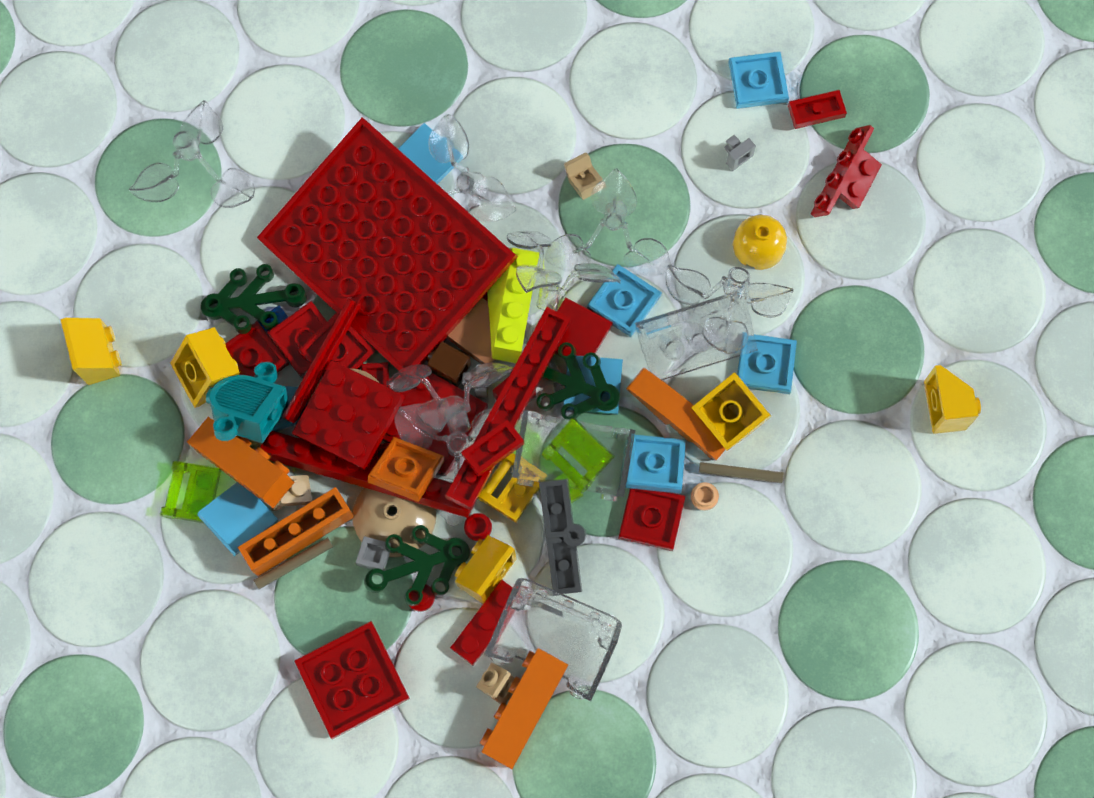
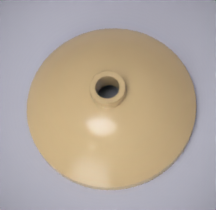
M367 488L360 492L353 508V525L361 542L364 536L385 542L388 536L396 534L402 538L404 543L420 549L425 543H415L411 538V532L416 526L423 525L432 534L436 524L435 508ZM390 508H397L396 515L389 516L387 514ZM422 530L415 531L417 538H425V533ZM389 540V543H391L392 548H397L399 546L397 540ZM397 552L389 554V557L403 556Z

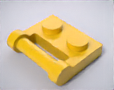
M511 453L501 461L483 487L478 499L517 523L539 491V482H544L547 479V475L514 453ZM511 466L517 467L518 470L498 498L492 496V493Z

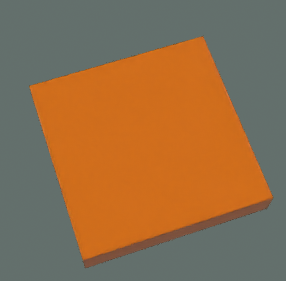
M393 437L369 473L368 483L419 502L444 463V456Z

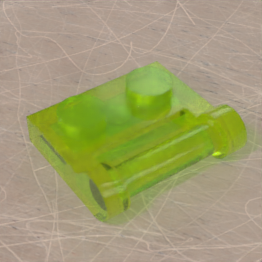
M572 418L542 452V456L547 461L551 460L576 484L575 488L581 494L592 485L597 476L615 457L575 418ZM561 447L587 470L584 476L558 453Z
M172 461V478L165 507H161L160 516L204 523L197 515L200 510L215 499L221 470L215 467ZM188 473L190 475L182 509H176L183 476Z

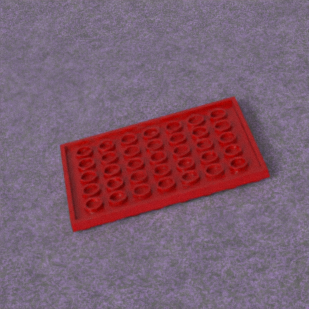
M363 117L257 236L271 252L338 314H340L347 300L350 299L360 305V309L350 326L408 379L427 360L428 355L438 348L441 341L443 342L446 339L447 335L454 330L518 257Z

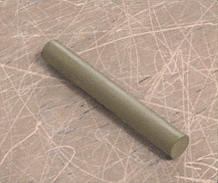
M700 462L699 473L775 483L783 482V472Z
M327 537L254 579L257 588L265 587L333 548V545Z

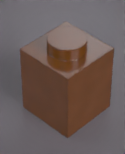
M442 341L438 348L434 349L427 357L429 371L456 387L461 383L463 373H467L471 367L469 356Z

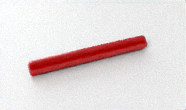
M350 299L346 301L283 413V418L289 422L295 423L360 309V305Z

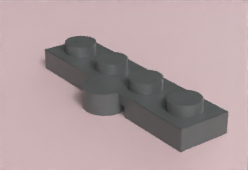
M568 479L539 482L553 595L582 592L577 546L585 541L587 533L582 525L574 523Z

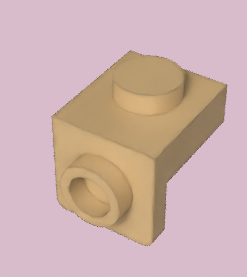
M583 153L564 163L569 183L582 200L606 189L604 180L592 166L590 156L587 153Z
M308 475L289 476L295 483L271 510L278 511L283 506L307 505L312 502Z
M491 662L476 687L499 704L502 702L506 704L512 695L508 690L515 678L511 676L510 672Z

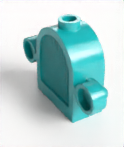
M262 362L258 364L254 369L255 377L247 375L230 376L222 379L208 390L206 403L211 404L214 420L213 429L218 440L229 441L237 435L263 443L288 406L286 387L274 383L277 380V369L273 363Z

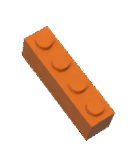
M207 417L187 443L271 508H274L295 483L287 475L290 470L279 461H276L274 464L270 462L271 456L260 447H257L255 450L250 447L252 443L246 438L236 436L229 441L218 440L214 434V420Z
M335 487L243 543L238 549L251 571L260 576L351 520L354 515Z
M539 648L535 653L529 651L522 664L523 667L527 668L521 679L517 676L515 677L508 690L513 695L508 704L503 702L500 704L494 715V718L498 720L494 730L487 728L479 743L484 746L482 753L510 769H513L568 667V664Z

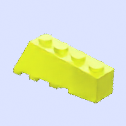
M509 248L518 257L487 291L492 358L517 363L522 352L539 252Z

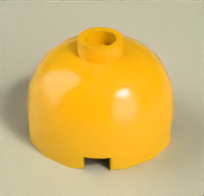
M762 214L750 216L742 221L735 231L733 249L738 260L745 266L749 265L757 270L768 269L779 263L786 251L787 245L786 232L781 223L771 216Z

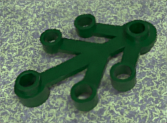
M262 264L256 270L257 276L238 297L234 298L230 297L238 287L247 283V275L241 268L232 270L230 273L231 280L218 294H210L202 300L201 311L205 317L213 320L222 318L234 326L238 333L246 334L252 327L249 318L245 315L237 316L230 311L231 309H242L260 321L265 329L271 330L278 325L276 314L272 311L265 312L257 305L286 301L290 307L296 308L306 302L307 295L303 286L296 283L289 284L285 290L257 294L265 283L270 282L274 277L271 266ZM264 271H269L268 275H261ZM238 275H242V276H243L241 279L235 280V277H236V276H238ZM298 291L296 295H290V293ZM218 303L216 307H210L212 304ZM268 318L274 319L271 323H265ZM241 322L247 323L244 327H238Z
M568 342L562 343L558 348V353L560 357L565 359L571 376L547 367L542 377L566 386V388L550 395L547 393L540 394L536 400L537 406L542 410L548 411L555 404L582 393L591 398L577 405L565 404L561 409L563 418L573 421L579 415L595 408L602 411L615 409L620 402V393L615 386L607 384L600 367V357L592 352L587 353L583 357V365L591 370L595 387L586 383L575 356L576 348ZM566 347H571L570 355L564 356L563 350ZM590 357L596 358V363L593 366L588 365ZM609 392L610 399L603 402L601 399L602 394ZM548 397L550 403L548 406L543 407L541 402L543 398ZM573 407V416L567 417L566 410Z
M418 525L411 532L412 540L418 544L426 543L439 550V552L429 555L404 543L399 535L392 534L385 541L386 550L390 553L397 552L414 561L386 571L379 568L372 569L365 576L364 585L368 591L379 593L385 589L388 582L418 572L412 587L408 589L404 596L405 602L408 605L416 606L423 598L422 591L433 567L444 563L439 578L434 580L431 585V591L434 595L443 596L449 590L448 582L455 566H460L468 560L470 548L460 538H451L445 541L430 534L428 528L423 525ZM422 530L425 533V538H417L415 531ZM389 540H397L399 546L397 548L390 547ZM458 547L461 550V555H453L451 549ZM379 575L382 578V583L375 584L372 581V576ZM436 583H443L445 590L443 592L437 591L435 588ZM410 592L418 594L419 598L417 601L409 599Z

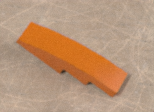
M642 368L626 389L665 425H670L688 442H693L710 459L717 460L725 451L723 445L691 408L694 405L646 368Z

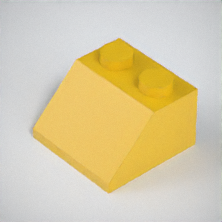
M100 318L60 319L72 369L88 385L120 376L118 367L122 363L118 351H114L112 342L115 341V335L111 326H107Z
M215 327L186 335L170 362L194 408L206 403V394L211 387H214L215 384L224 378L239 375L240 373L237 362L232 359L224 339L219 336Z
M934 366L924 380L933 434L965 431L979 416L978 414L981 413L980 400L978 397H975L974 389L943 366Z
M735 372L691 407L727 451L772 417Z
M489 535L484 541L482 539L478 540L471 551L473 556L468 563L463 562L454 575L457 577L455 580L456 585L482 604H484L517 560L513 547Z

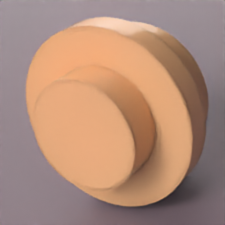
M707 482L697 484L691 492L692 504L700 510L706 511L714 508L719 499L716 487Z

